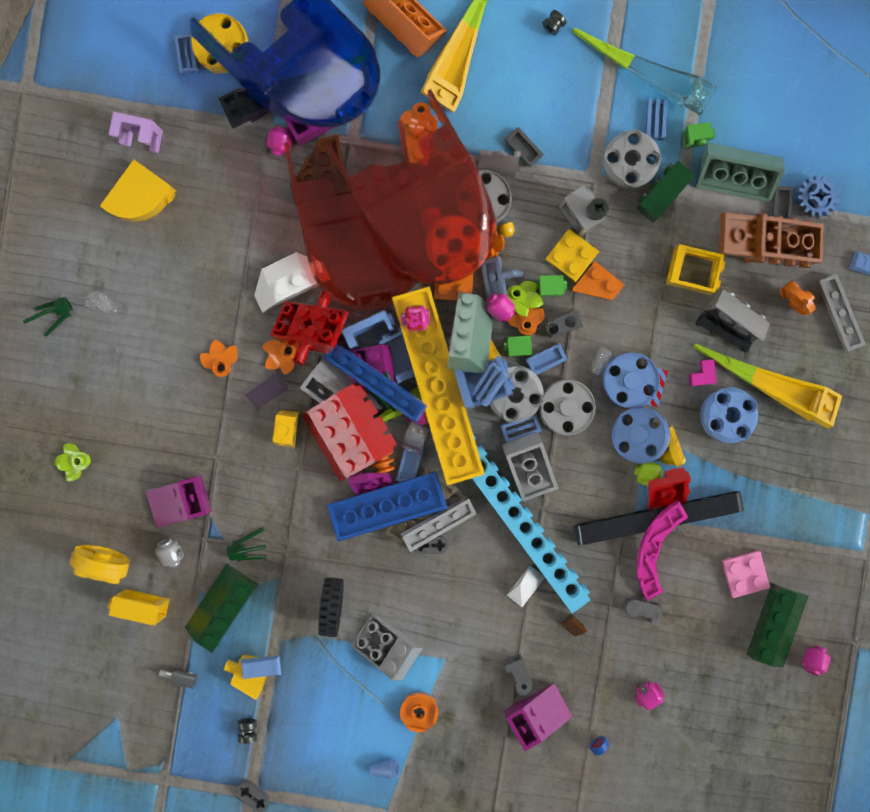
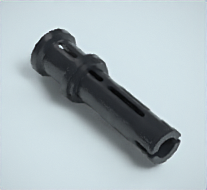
M703 311L695 323L696 326H701L708 330L710 335L721 337L744 353H747L752 346V342L724 326L720 319L716 320L708 315L707 311Z

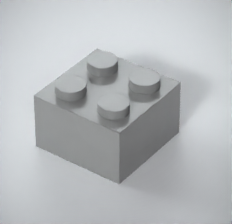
M584 185L565 197L559 205L580 237L599 226L605 219L604 216L601 220L594 221L587 216L586 210L594 199V195Z

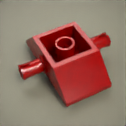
M322 290L317 304L314 306L284 301L270 335L297 348L292 361L299 365H304L309 350L328 354L335 347L348 312L327 308L333 297L331 293Z

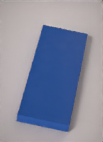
M437 471L327 505L337 542L448 508Z

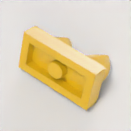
M672 425L669 426V449L663 453L659 461L666 465H676L678 467L684 465L686 459Z

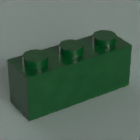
M677 161L674 165L670 163L664 169L663 173L665 175L662 179L657 178L650 186L652 190L648 194L644 192L637 200L640 204L636 209L652 223L662 215L696 176L680 161Z

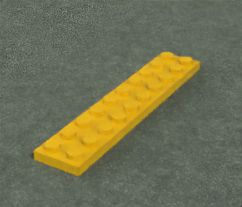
M430 287L392 297L423 403L428 405L425 412L447 485L484 475L485 473L453 369H447L449 351ZM423 305L425 309H429L430 325H427L426 330L410 332L407 330L406 325L402 326L401 314L405 313L407 306Z

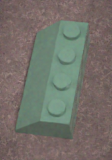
M707 142L700 160L695 187L771 202L785 171L783 157Z
M458 292L447 369L484 374L487 370L493 317L486 311L488 303L477 294Z

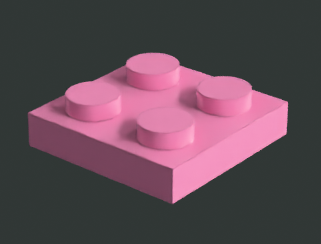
M759 550L721 560L731 597L736 598L770 588Z

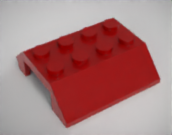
M354 383L302 415L339 481L347 479L394 451L393 447L397 445L391 433L386 436L383 435V432L388 430L381 416L376 419L373 418V415L377 414L378 411L371 399L364 402L363 399L369 395L361 384L356 386Z

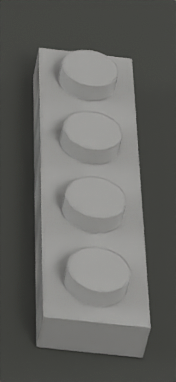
M834 274L817 281L844 351L849 352L866 345L838 275Z
M466 496L448 506L447 509L441 510L400 535L409 552H412L476 515L470 499Z

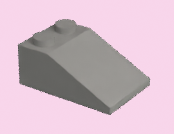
M538 432L502 444L522 501L559 489Z

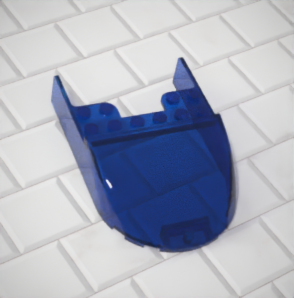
M293 0L283 8L280 14L281 21L289 30L263 52L253 43L244 42L230 53L194 17L190 19L192 37L248 91V95L282 118L316 127L340 126L361 116L376 97L380 82V65L378 64L376 51L364 33L331 0Z

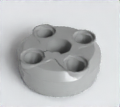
M635 129L614 137L608 144L603 156V166L607 177L615 185L626 189L639 188L650 182L657 173L661 162V155L656 142L649 135ZM635 137L638 143L631 144L628 138ZM613 155L617 158V162L610 163L607 157ZM653 157L656 164H649L646 158ZM632 175L635 178V182L628 183L625 177Z
M479 170L469 174L461 181L456 192V207L460 216L469 219L480 229L487 222L493 226L500 223L508 214L511 206L512 196L509 185L502 176L493 171ZM487 176L491 182L483 184L480 178ZM465 193L469 195L470 199L462 201L459 196ZM504 197L508 203L500 205L497 199ZM479 214H483L487 220L481 223L476 217Z
M518 365L508 366L509 370L506 373L508 378H512L515 387L512 390L513 395L490 402L489 405L497 416L508 422L524 421L532 417L542 405L544 400L543 386L537 375L530 369ZM524 371L525 375L522 379H516V372ZM538 394L539 398L535 402L529 401L530 395ZM509 408L516 410L512 416L506 415V411Z
M560 380L551 384L544 391V400L539 408V413L543 423L551 431L561 435H574L582 432L590 425L595 415L596 406L591 391L585 385L575 380ZM565 383H569L572 387L569 394L564 393L562 389ZM546 402H550L553 406L552 411L549 413L543 410V405ZM585 402H588L591 406L588 413L582 410V405ZM566 421H569L572 425L571 430L565 432L562 428Z

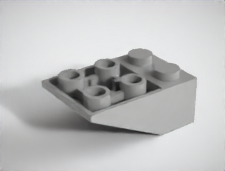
M323 358L304 381L300 389L321 403L335 393L350 386L351 380L349 375Z
M374 614L370 615L351 645L392 681L403 680L423 649L411 638Z

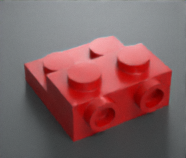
M684 467L670 469L664 472V478L648 481L647 506L649 511L667 507L676 500L680 504L687 503V495L690 494L688 483L691 482V477Z

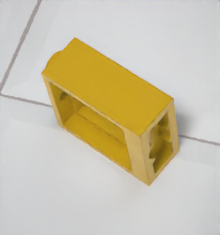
M679 244L674 248L666 284L711 295L718 291L721 280H719V276L725 267V261H723L725 255ZM685 255L713 261L707 287L679 280Z
M124 589L110 598L108 603V609H110L109 616L155 626L166 617L170 598Z

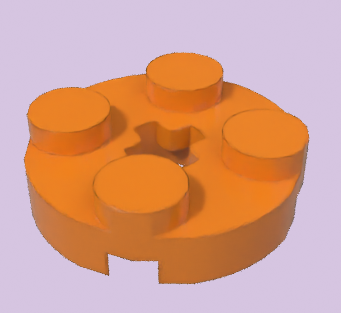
M789 281L780 289L781 297L783 299L787 297L790 301L788 305L800 315L805 316L807 314V316H810L815 311L814 296L809 291L804 292L794 281Z
M410 693L401 704L400 718L409 730L424 732L436 723L438 706L435 699L427 693ZM422 708V711L425 713L418 717L414 710Z

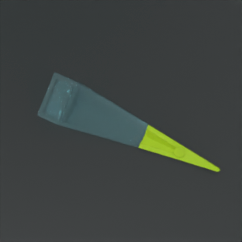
M577 28L572 30L575 35L681 108L683 106L687 107L699 116L705 110L717 86L701 76L651 62L605 43Z

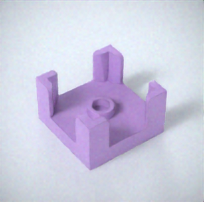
M113 112L109 136L119 137L118 143L120 145L130 147L133 134H138V141L150 145V152L159 153L163 130L153 120Z

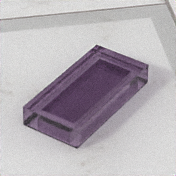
M276 372L248 392L246 396L255 409L259 410L285 391L288 386Z

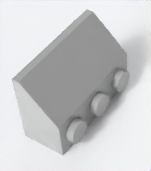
M728 289L717 291L704 309L716 319H720L724 325L752 343L763 341L770 325L765 320L766 317L763 314L755 313L750 309L751 306L748 303L736 299L735 294Z

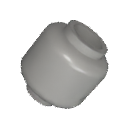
M171 538L160 541L155 549V555L160 565L164 567L174 568L178 566L184 556L179 542Z

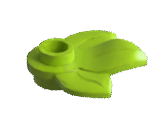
M524 281L519 286L514 285L508 288L507 297L514 303V311L518 315L527 317L529 308H538L543 305L541 297L536 293L537 283ZM513 292H517L519 296H514Z
M72 443L64 444V454L57 456L54 464L57 469L65 471V479L70 482L80 478L82 470H85L90 465L91 460L89 455L79 451L76 445Z

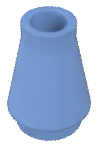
M390 759L371 764L370 775L394 779V777L399 775L398 761Z

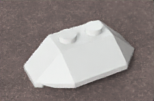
M296 252L261 269L254 296L262 313L283 304L284 301H289L330 281L331 278L323 262Z

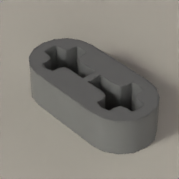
M439 535L426 543L429 546H424L423 550L417 548L414 552L417 554H442L448 549V541L445 537ZM438 540H442L445 546H442V549L439 550L437 546H431V544H436Z
M250 780L240 782L236 791L239 799L256 812L265 811L270 803L269 795ZM246 787H248L249 791L243 793V788L245 789ZM264 799V803L257 804L258 800Z

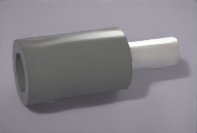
M174 669L173 673L165 670H160L159 672L160 677L171 679V684L191 689L195 687L197 675L192 672Z

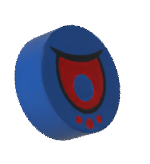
M600 736L592 741L589 748L594 755H601L609 748V742L604 736Z

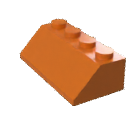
M364 0L362 3L368 12L374 15L417 58L426 54L447 32L417 0Z

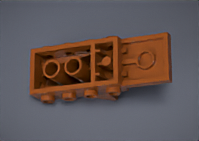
M727 212L720 214L719 254L745 257L744 263H765L769 261L770 265L784 263V266L792 267L799 265V268H811L812 264L823 262L824 224L813 223L811 220L798 221L797 218L784 219L782 216L770 217L767 214H756L755 216Z

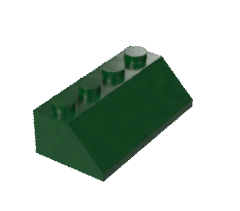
M226 564L185 626L193 640L212 653L218 647L253 594L258 583L231 565Z
M771 583L746 654L755 661L772 667L783 668L809 596Z

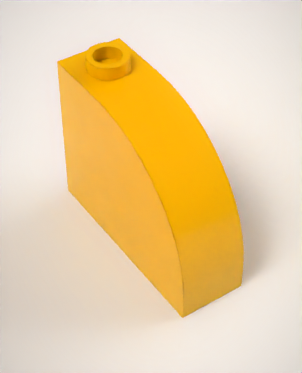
M133 159L100 207L122 220L132 222L144 221L154 217L163 210L167 203H171L175 197L176 190Z

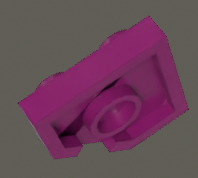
M361 472L348 478L349 484L356 496L393 485L389 473L364 474Z

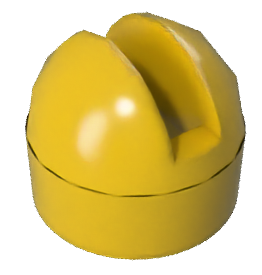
M513 222L498 226L499 232L503 237L513 235Z

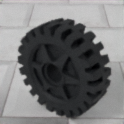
M325 578L319 610V636L337 637L342 610L344 579Z

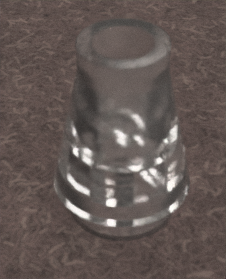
M601 346L599 350H596L589 371L600 376L601 372L614 359L612 358L614 353Z

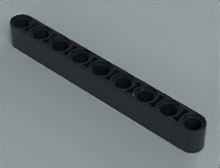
M727 492L689 500L687 503L681 504L688 518L678 525L744 511L741 492ZM666 507L650 511L646 509L574 525L577 545H586L644 533L655 517Z

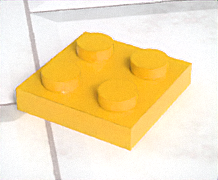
M568 229L545 260L575 283L599 251L571 229Z

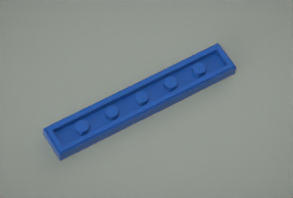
M337 342L334 349L324 357L414 422H418L428 406Z

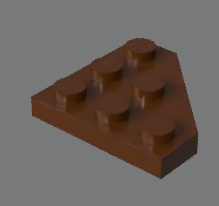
M334 135L320 138L310 156L308 155L300 168L301 170L290 184L295 205L351 193L339 136Z

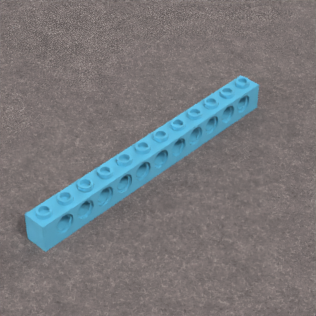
M480 445L477 447L480 460L485 464L483 468L485 474L472 479L573 614L591 600L588 597L589 590L584 584L579 585L576 581L579 578L572 568L568 570L565 566V563H567L566 559L561 553L557 555L553 549L556 547L550 538L545 539L542 535L544 530L538 522L534 524L531 520L532 513L527 507L522 508L519 504L522 501L515 491L511 493L508 489L510 486L509 482L504 476L500 478L497 474L498 467L493 461L488 462L485 458L487 453ZM488 476L496 478L494 485L489 486L485 483ZM500 491L507 493V498L504 501L497 499V494ZM511 507L518 508V514L516 516H510L508 514V511ZM523 522L530 524L527 531L520 530V525ZM534 538L541 539V543L537 547L531 545V541ZM546 553L552 554V559L549 562L543 561V556ZM557 569H563L564 573L561 577L554 576V572ZM574 584V591L566 592L567 585Z

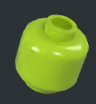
M654 462L637 464L634 475L637 476V482L647 487L648 481L656 478L660 479L664 474L661 465Z

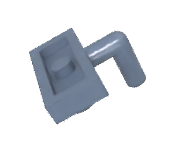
M501 257L480 261L487 299L494 293L497 295L500 293L507 295L505 279L512 277L522 278L524 275L522 270L512 269L503 272Z

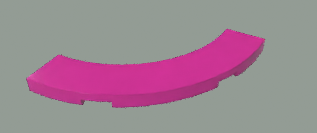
M678 500L668 505L655 517L643 535L639 546L636 562L637 578L646 601L663 592L658 580L656 562L664 538L678 524L688 518Z

